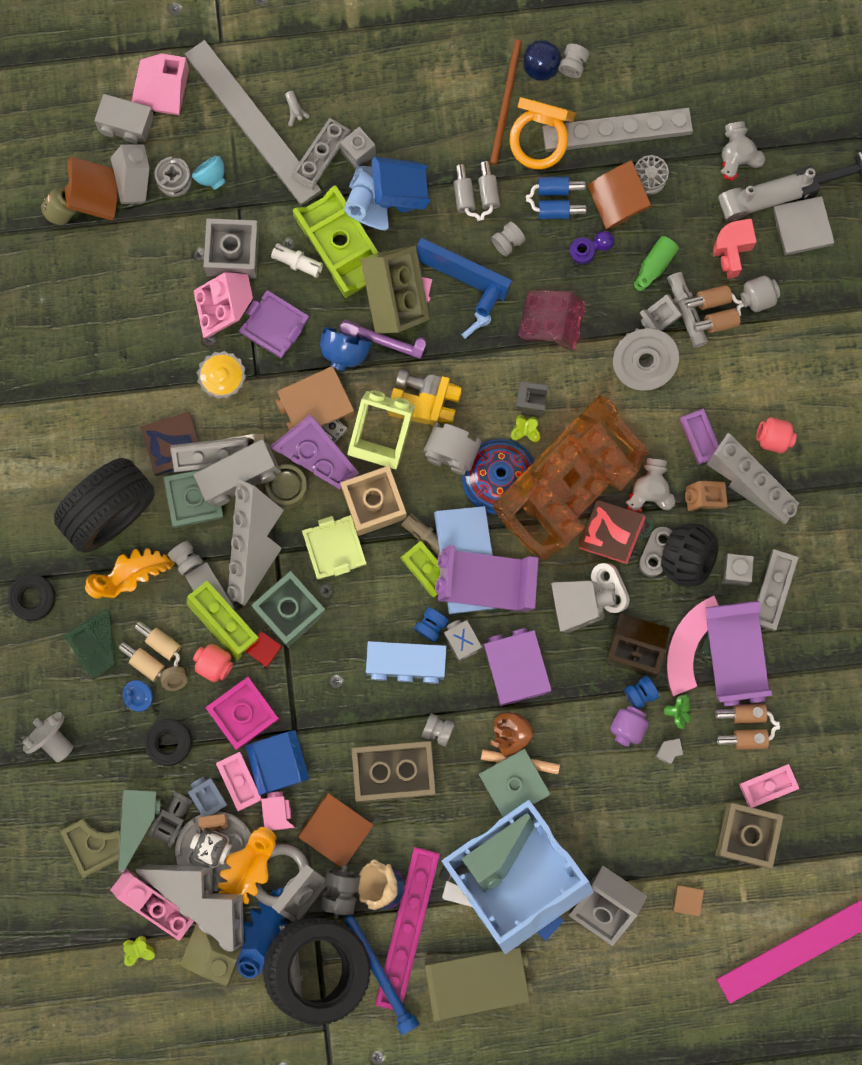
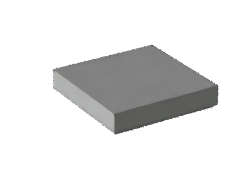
M822 196L773 207L772 210L784 256L833 246L834 239Z

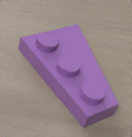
M311 414L271 445V449L285 455L291 461L305 467L338 489L341 488L340 482L352 479L359 474L358 470Z

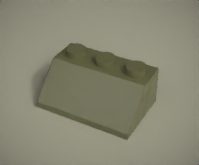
M416 246L379 252L361 258L375 333H398L430 320Z

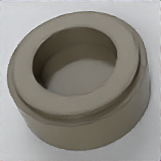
M182 667L167 668L160 675L162 687L168 691L179 690L188 682L186 671Z

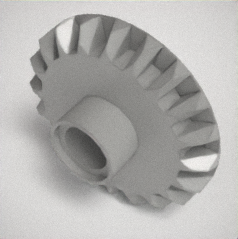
M636 328L634 332L627 333L622 340H619L618 346L614 349L613 367L617 377L626 386L642 391L653 390L667 383L675 374L679 363V351L674 340L666 332L664 333L658 328ZM642 354H651L650 357L645 360L639 359Z

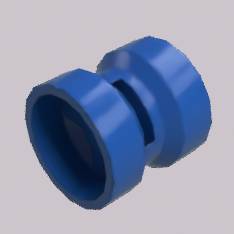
M428 607L424 612L423 620L416 624L414 630L435 643L439 638V631L447 626L449 620L441 613Z
M647 675L641 678L638 684L629 685L624 688V692L631 705L638 710L643 708L646 702H653L660 698L656 687Z

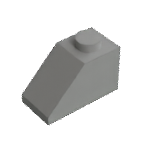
M120 145L111 157L121 204L145 203L149 177V163L145 146Z

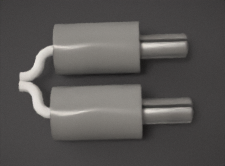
M488 161L481 162L482 177L478 179L482 208L488 210L481 214V218L477 213H471L476 209L472 180L466 178L465 165L461 164V170L460 164L456 166L458 179L453 182L457 211L476 217L477 221L484 220L485 215L490 214L493 209L500 207L497 178L495 175H491Z

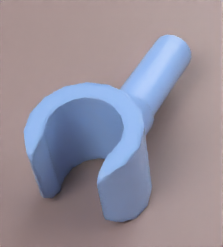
M476 312L474 315L477 321L461 334L464 339L479 327L488 325L491 322L490 314L487 317H483Z

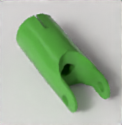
M665 236L659 238L642 263L639 276L634 282L636 290H644L654 279L662 275L679 250L678 245L673 240Z

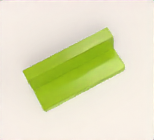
M207 580L187 596V606L236 661L242 657L243 652L258 641L257 635Z

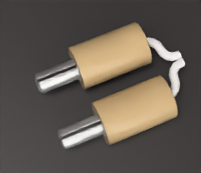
M139 621L138 625H135V629L147 637L145 643L169 661L176 656L174 667H178L180 661L178 652L182 646L158 627L151 630ZM122 642L119 646V649L131 658L129 664L151 681L155 682L165 670V666L142 648L136 651L125 642ZM121 645H123L125 648H127L129 651H131V652L133 653V655H132L130 652H128L126 649H124Z

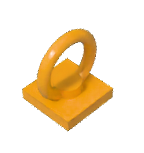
M520 97L518 108L529 111L522 114L512 126L510 132L512 153L521 164L528 168H549L563 157L567 149L568 132L562 120L574 122L576 112ZM531 120L554 126L557 130V148L547 158H530L521 149L519 142L520 132Z

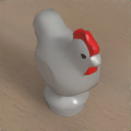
M744 121L726 125L725 136L729 137L730 140L722 149L723 169L721 173L724 175V179L733 181L734 178L738 177V166L748 165L752 168H760L766 159L763 152L757 150L754 142L745 136L748 128H746Z
M647 458L646 465H644L647 474L635 481L633 492L630 494L629 500L626 501L628 510L640 513L642 511L641 507L646 501L655 502L663 510H670L675 506V497L670 494L669 484L663 477V473L668 470L666 468L667 461Z

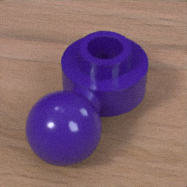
M601 231L595 236L594 241L587 238L574 240L570 246L571 258L577 264L584 265L590 263L595 257L596 250L608 251L613 247V235L608 231ZM579 247H586V252H578Z

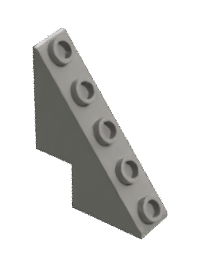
M727 433L706 465L731 480L729 488L786 524L789 518L796 514L799 502L731 434Z
M239 479L235 491L236 500L233 515L234 524L227 595L231 601H236L245 606L282 549L267 535L284 510L255 486Z
M147 864L136 869L142 881L151 884L165 900L175 904L182 915L194 920L199 925L201 931L219 941V945L224 950L232 952L244 945L243 894L213 893L212 867Z

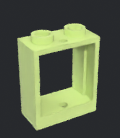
M366 391L360 403L347 455L397 469L402 458L415 405L410 404L408 400L403 398L392 399L385 397V394L380 391ZM369 405L405 415L396 450L361 439Z

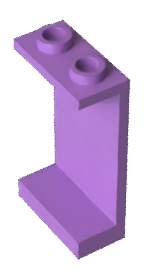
M452 545L442 549V552L439 553L437 564L440 567V578L437 579L435 587L436 593H439L438 601L521 612L535 609L538 557L528 556L521 560L455 551V546Z
M759 601L705 607L716 696L719 702H724V706L740 704L739 700L749 698L751 703L766 701V696H772L767 679L759 612H761Z

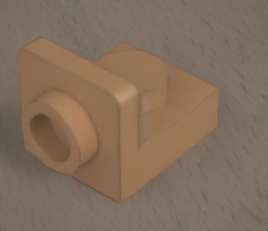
M698 481L686 486L685 500L688 511H695L700 508H727L725 482Z

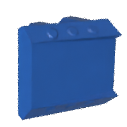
M373 157L375 204L386 209L393 206L402 213H407L414 209L425 210L431 200L428 198L426 169L428 166L415 161Z
M295 730L245 746L259 795L273 793L309 780L307 766L304 762Z

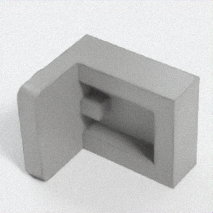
M668 294L647 310L643 309L640 312L643 317L641 322L645 328H658L660 331L665 330L683 316L679 307Z

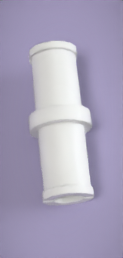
M279 243L275 245L276 248L273 249L271 254L272 259L290 265V268L295 271L299 269L315 278L319 276L318 273H321L323 268L322 262L304 256L302 251L298 250L295 252Z

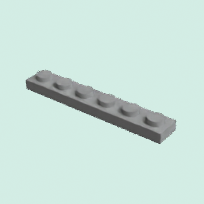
M689 108L564 123L568 132L566 150L692 135L693 132ZM542 126L545 153L554 152L558 145L557 130L554 126Z

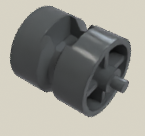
M343 865L342 869H328L326 872L324 886L328 889L322 894L320 908L334 913L333 918L336 919L339 918V914L352 915L355 912L357 898L354 896V893L359 890L361 875L348 871L347 865Z

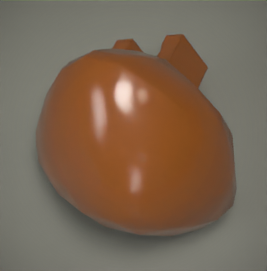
M511 712L500 713L494 719L493 730L496 740H491L490 744L499 748L504 757L511 756L530 743L534 736L533 726L520 714Z

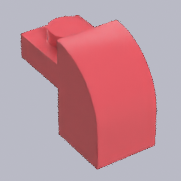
M752 219L727 224L720 231L715 241L713 257L721 256V267L723 271L727 272L728 279L738 277L742 270L739 252L751 251L756 244Z

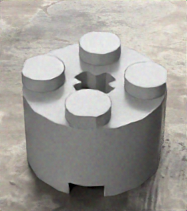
M435 422L423 452L429 463L436 466H441L443 463L451 466L450 470L454 473L465 475L466 471L471 470L482 441L479 438H475L474 441L467 438L469 432L458 427L445 424L441 428L440 424Z

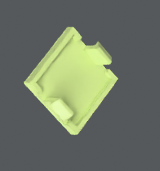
M351 515L334 521L333 516L318 520L319 526L302 530L317 580L333 575L338 576L350 572L352 569L367 565Z

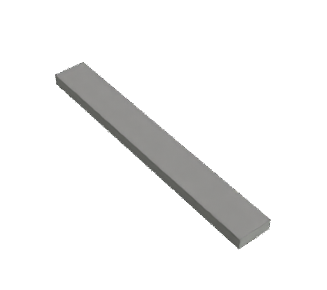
M204 40L186 52L185 57L301 207L322 193L317 184L311 190L291 178L292 172L299 163L298 159L207 42Z

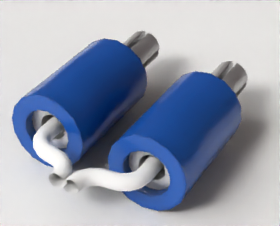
M568 176L538 177V185H534L531 188V193L526 195V202H530L532 209L538 212L539 219H569L570 214L586 213V205H570L569 200H541L537 208L534 201L530 199L537 188L538 196L568 195L569 190H585V181H569Z

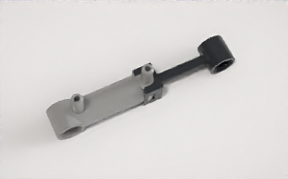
M862 152L854 156L855 164L816 175L813 166H808L796 170L793 175L755 186H748L745 189L735 188L728 190L718 197L727 222L736 221L755 211L796 199L802 201L816 197L820 190V184L858 173L862 179Z

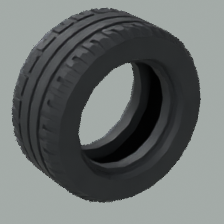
M125 458L112 460L87 476L67 494L54 512V524L76 550L84 553L94 551L123 532L147 509L155 495L154 486L131 460Z
M316 917L297 920L279 931V934H276L275 939L271 941V945L268 946V951L265 953L264 971H262L263 981L265 982L264 986L275 1006L286 1015L307 1024H331L339 1019H343L344 1016L347 1017L350 1012L355 1010V1007H358V1003L363 1000L362 997L365 996V991L368 989L367 985L370 982V959H368V952H366V947L363 946L364 943L360 940L359 936L355 935L356 933L344 924ZM325 940L337 950L342 960V975L339 984L331 994L320 1000L308 1001L295 991L291 982L290 968L294 956L303 946L312 941Z

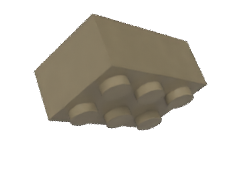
M431 741L351 748L355 799L357 803L436 795Z

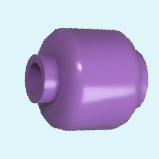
M628 706L627 709H620L610 727L611 732L616 736L615 741L626 747H629L630 743L640 744L649 727V722L645 719L647 715L631 706Z

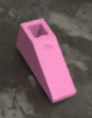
M127 868L111 888L112 893L118 900L179 941L194 922L191 918L182 915L175 904L165 900L156 888L142 881L138 875Z

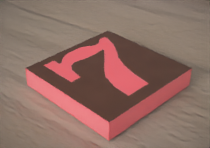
M597 500L578 547L582 550L627 564L646 517L644 514Z

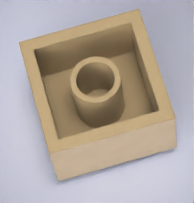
M389 466L340 482L358 536L407 518Z

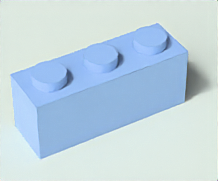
M368 641L366 675L371 676V680L387 681V677H397L399 682H413V678H422L423 683L439 684V679L444 680L446 646Z

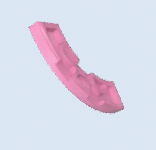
M715 596L702 601L688 612L671 638L667 654L666 674L672 697L697 687L693 671L694 654L699 641L708 630L705 607L719 606Z

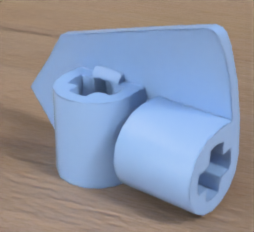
M358 166L349 186L352 190L344 207L345 212L353 219L365 225L385 231L389 228L387 209L375 204L372 166Z

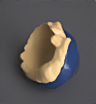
M372 860L371 863L366 864L359 873L361 875L358 892L360 902L366 903L368 908L372 910H389L396 907L404 894V881L398 869L391 864L379 863L377 860Z

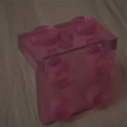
M530 291L525 302L519 337L523 340L556 341L566 350H575L577 341L580 338V325L585 314V302L573 292Z

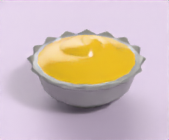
M214 351L212 355L206 356L204 361L199 363L200 369L196 372L198 375L197 382L201 385L202 391L207 392L209 396H214L218 399L223 397L229 398L231 395L237 394L239 389L244 386L246 367L242 365L241 359L236 358L234 353L228 354L226 351L220 353Z

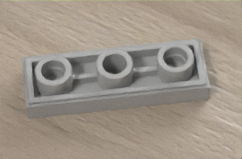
M329 118L292 172L291 178L313 190L340 150V142L350 134L351 130Z

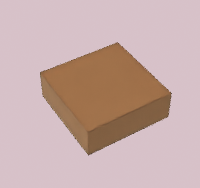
M225 814L198 817L199 827L202 832L207 828L215 831L229 828L228 819Z
M677 885L672 912L700 917L704 890Z

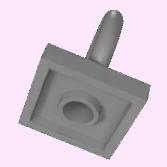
M277 844L269 859L277 855L290 856L297 862L299 873L286 884L283 893L278 897L266 893L261 884L256 882L258 894L255 897L261 903L271 906L290 921L296 922L297 920H302L327 889L324 886L325 877L309 866L305 855L299 849L287 844Z

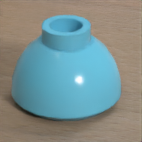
M213 156L203 162L193 171L192 178L201 185L211 186L213 190L219 188L225 183L223 178L225 171L224 163L221 157Z

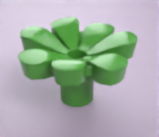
M688 695L679 696L674 706H665L664 714L666 716H674L677 728L684 729L685 722L690 723L691 716L687 713L690 711Z

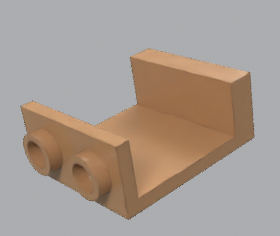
M333 366L277 391L279 399L275 402L280 413H286L290 422L286 423L288 430H291L309 414L315 418L321 427L342 417L346 421L355 417L354 409Z

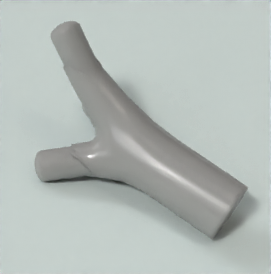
M288 91L285 94L290 107L288 125L292 127L296 117L298 120H302V116L308 119L310 115L300 107L294 91Z

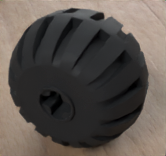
M687 523L677 526L665 543L661 559L662 570L677 585L698 586L706 581L714 568L718 554V540L708 528L701 524Z

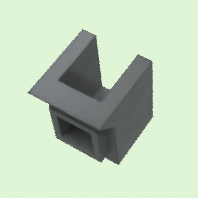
M527 382L519 383L516 406L522 410V415L543 417L548 385Z

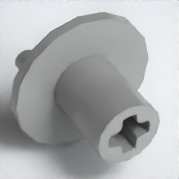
M56 712L43 722L36 718L32 723L36 728L22 742L24 744L23 751L29 754L41 747L56 762L66 758L74 746L58 731L64 721V715L61 712Z

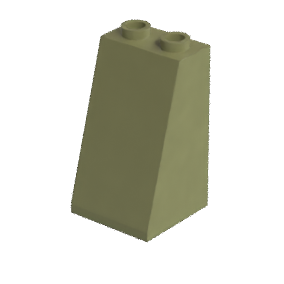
M515 947L507 954H504L502 950L425 963L434 1021L530 1002L529 995H533L531 978L526 979L524 968H529L526 952H521L520 947Z

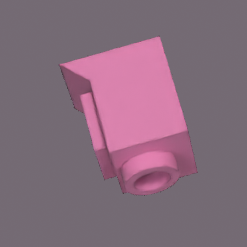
M283 792L267 793V798L261 799L264 827L271 831L296 828L288 821V819H292L290 800H286Z

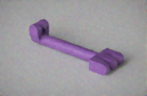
M344 320L340 326L343 333L354 337H362L419 359L426 345V340L423 337L417 338L413 346L386 335L375 333V331L361 327L360 324L349 320Z

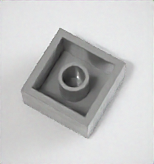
M206 219L203 266L206 276L218 277L227 272L248 274L249 278H257L260 230L256 220Z

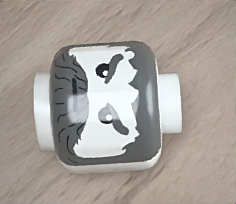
M207 828L201 835L195 834L190 848L194 849V860L215 868L219 864L224 865L232 845L228 844V836Z

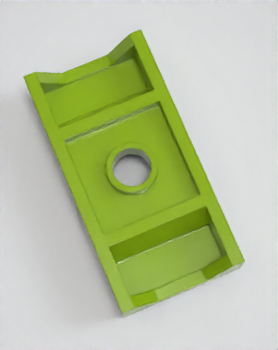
M335 185L320 200L307 207L293 209V215L329 269L333 280L343 296L347 298L366 287L361 258L379 252L359 221L353 219L345 212L344 207L347 202ZM337 235H344L348 240L344 245L338 246L333 242V239Z

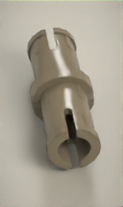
M411 513L401 526L418 539L417 542L422 541L426 547L438 556L440 553L438 536L433 532L434 529L423 524Z

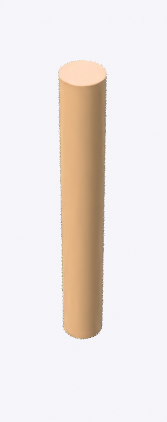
M482 749L481 760L498 763L507 758L500 752ZM531 759L537 771L558 774L560 764Z

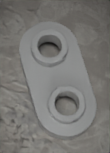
M658 527L651 533L639 560V568L644 575L655 577L662 573L661 559L666 544L660 543L658 537L664 535L668 539L672 533V530L669 528ZM649 559H655L657 566H650L648 563Z

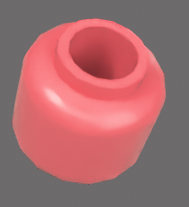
M770 417L760 423L756 440L759 441L763 449L782 454L789 447L792 448L794 446L797 434L793 432V425L790 422Z
M209 644L205 649L200 647L193 657V660L196 662L195 672L211 682L223 681L234 664L231 662V654L216 644Z

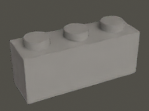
M262 439L195 473L194 477L205 501L213 507H219L227 504L230 501L229 498L235 496L239 479L255 486L259 483H268L276 478L275 475L281 473V470L270 446Z

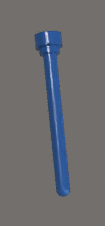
M347 915L344 919L345 924L364 943L363 946L366 947V952L369 955L368 959H370L369 965L398 1017L396 1019L398 1025L396 1026L400 1034L404 1035L419 1026L420 1023L415 1015L412 1016L410 1011H406L354 916Z

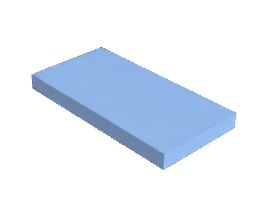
M485 506L434 512L440 552H442V549L452 545L455 546V551L492 555ZM447 602L449 614L498 609Z

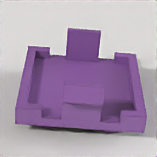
M267 290L260 303L257 301L251 303L245 312L249 315V319L243 324L239 332L282 359L310 318Z

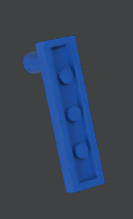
M423 238L420 239L416 247L419 262L484 292L475 308L479 315L483 317L489 316L498 299L505 300L512 280Z

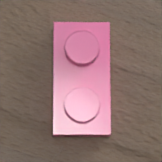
M241 752L216 763L237 811H241L261 801V795L258 794L255 782Z
M789 764L739 784L748 807L751 808L799 789Z

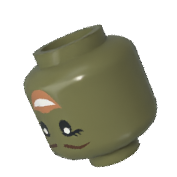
M57 187L52 189L41 203L43 215L53 224L64 225L77 212L66 208L65 188Z

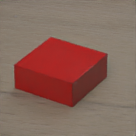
M260 631L257 635L258 641L250 646L246 653L268 668L282 646Z

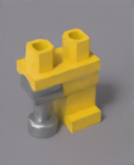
M400 368L391 398H403L408 400L410 404L415 405L412 417L414 422L430 424L431 426H434L435 422L453 425L456 410L446 408L444 404L445 400L459 403L462 388L450 383V379L447 377L429 375L426 378L410 376L408 370ZM409 386L420 390V392L416 396L404 393L403 390ZM388 411L389 416L401 419L405 417V415Z

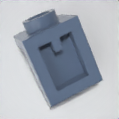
M203 776L190 784L193 789L188 793L203 817L211 816L227 806L212 777L206 780Z

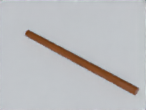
M518 39L514 42L490 159V165L496 166L498 162L522 41Z

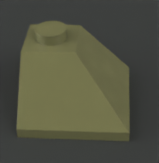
M196 923L180 966L202 977L228 986L236 970L243 946L235 951L228 952L219 945V941L213 936L201 931Z

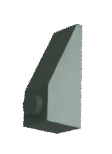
M123 791L118 873L125 871L152 824L155 815L160 814V799H156V791Z
M528 813L462 858L467 869L483 892L488 889L492 890L501 884L502 879L507 876L534 829V823Z

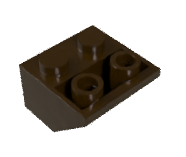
M619 613L605 663L655 678L659 675L670 628Z

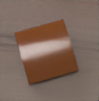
M71 156L67 162L69 183L65 187L66 208L113 220L117 203V184L113 168Z
M632 160L614 168L588 184L606 230L627 222L629 217L651 208Z
M327 793L297 837L342 868L343 865H347L374 825Z

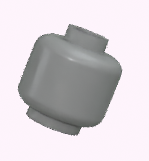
M767 276L747 281L744 284V292L740 294L743 305L745 307L749 306L753 312H760L775 306L777 299L780 298L777 282Z

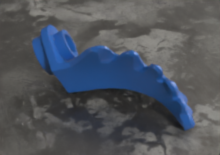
M284 889L271 890V896H281ZM258 901L261 911L256 909L250 911L253 923H243L245 943L241 949L237 969L245 978H255L262 972L264 958L266 957L265 953L268 951L271 941L275 939L276 934H279V925L288 924L282 920L286 917L279 914L271 906H267Z

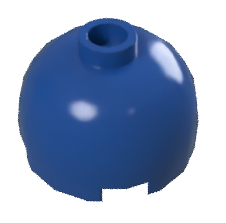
M324 327L320 340L321 353L325 359L332 362L331 366L333 368L345 371L346 367H356L365 361L372 342L359 336L354 337L339 331L336 333L337 329Z

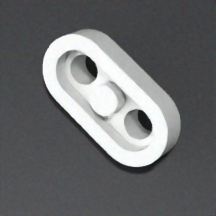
M609 563L595 566L591 573L592 581L598 583L600 591L613 589L615 595H618L621 599L619 604L605 606L604 608L611 613L624 611L629 605L630 598L617 568ZM606 571L610 574V579L608 581L604 579V573Z

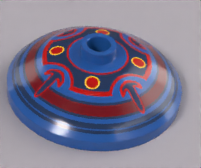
M494 439L481 444L471 470L466 471L465 475H462V484L467 497L476 507L485 506L487 513L505 515L520 510L532 499L538 485V469L534 458L523 446L506 439ZM502 469L505 471L506 475L504 477L497 476L496 471Z

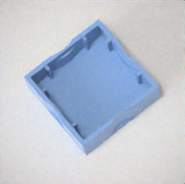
M527 800L504 816L486 833L470 840L441 860L504 954L513 950L593 893V889L585 875L568 852L556 841L549 826L530 800ZM526 813L529 814L535 827L507 876L502 879L499 886L483 892L470 871L466 874L457 875L455 869L462 864L465 865L462 860L463 857Z

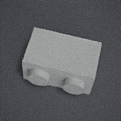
M103 94L94 122L98 131L105 136L113 137L116 135L123 137L125 141L137 144V142L145 144L154 115L151 107Z

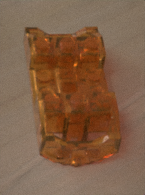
M599 395L493 504L494 510L503 519L502 523L510 531L514 532L517 539L535 556L545 561L553 553L568 546L585 528L578 517L609 485L620 491L638 473L649 450L628 429L619 417L618 410L613 402ZM604 421L608 429L632 450L627 456L623 454L601 425ZM522 505L525 506L523 509L527 514L539 520L550 534L541 545L517 520L515 513Z

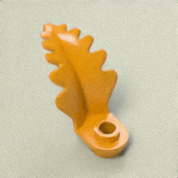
M147 548L143 556H141L139 550L134 549L129 559L125 554L118 557L112 573L108 576L89 575L86 579L85 590L91 597L96 599L102 597L115 598L121 592L135 590L137 581H148V574L156 576L159 574V571L165 572L166 569H171L175 563L168 559L165 554L161 557L159 551H154L152 555L151 550Z
M260 827L258 830L253 831L244 849L226 857V863L231 868L220 872V876L226 882L218 884L217 887L222 889L218 893L243 894V902L245 904L249 903L247 893L253 896L258 894L256 882L265 884L268 881L267 861L276 845V835L270 829Z

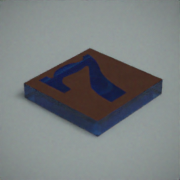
M190 412L140 426L155 476L174 470L171 445L199 442Z

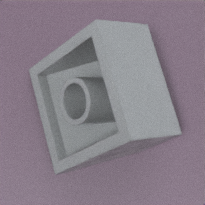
M602 866L590 882L593 893L576 904L569 917L613 946L638 916L647 895Z

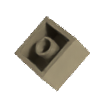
M734 803L726 804L715 856L763 868H773L784 816Z

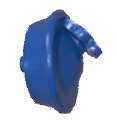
M133 680L126 684L123 689V700L131 710L141 712L148 709L152 704L153 692L147 683Z

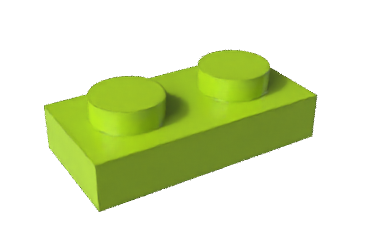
M419 541L402 555L400 559L429 594L435 597L438 594L435 587L437 579L440 578V567L437 564L438 560L424 543Z

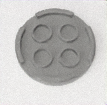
M217 811L212 814H225L228 819L229 828L217 832L228 836V844L232 845L229 855L244 849L251 835L245 823L236 816L226 812ZM201 814L191 819L178 836L175 847L178 865L207 866L194 860V849L190 848L195 834L201 835L202 833L198 822V817H203ZM226 862L224 865L219 864L217 867L212 868L213 892L222 891L217 886L221 882H226L220 876L222 870L231 868Z

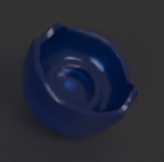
M547 40L535 41L525 51L523 68L528 76L535 80H549L558 73L561 53L555 44Z

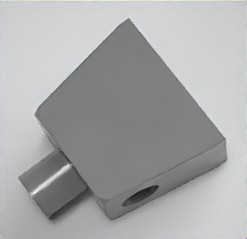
M594 581L551 583L560 632L570 633L605 618L603 607L616 604L613 589L600 591L598 583Z

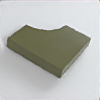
M82 819L60 830L82 879L118 861L120 830L110 833L99 832L92 828L86 819Z

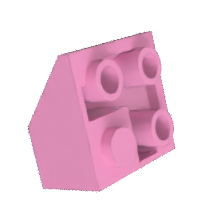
M161 53L141 59L131 102L151 107L152 111L180 116L189 73L186 57Z
M224 272L194 290L203 338H208L240 320L253 299L248 274Z

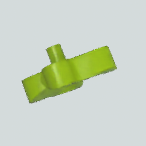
M522 415L517 416L516 425L511 430V438L519 440L523 436H527L533 442H538L540 440V431L537 428L538 418L533 416L526 419Z
M144 936L138 937L135 941L127 940L123 943V950L125 952L124 963L126 966L134 965L138 958L152 960L155 957L154 948L146 944Z

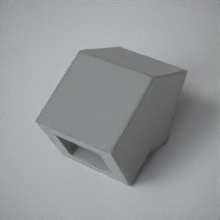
M680 739L662 742L655 758L669 765L672 764L675 757L683 755Z

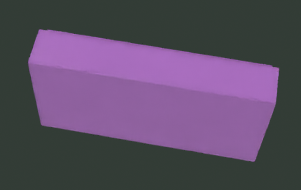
M703 408L679 418L698 465L708 462L719 446Z

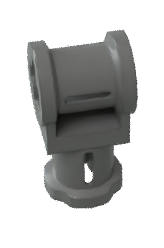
M176 791L172 793L173 799L167 810L162 809L148 833V837H156L166 842L171 849L177 842L178 836L183 829L185 823L183 817L190 805L194 804L193 800ZM161 829H163V830L169 832L170 835L167 834V833H165V832H163V831H161Z

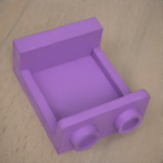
M527 628L519 629L512 632L513 636L504 639L502 635L488 638V643H485L483 646L484 651H486L500 707L545 695L552 691L535 630L528 632Z

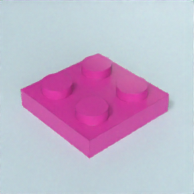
M249 677L205 707L236 750L279 720Z

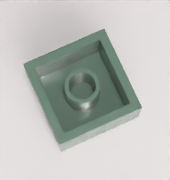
M291 571L251 605L254 611L287 647L291 646L327 614L325 608Z

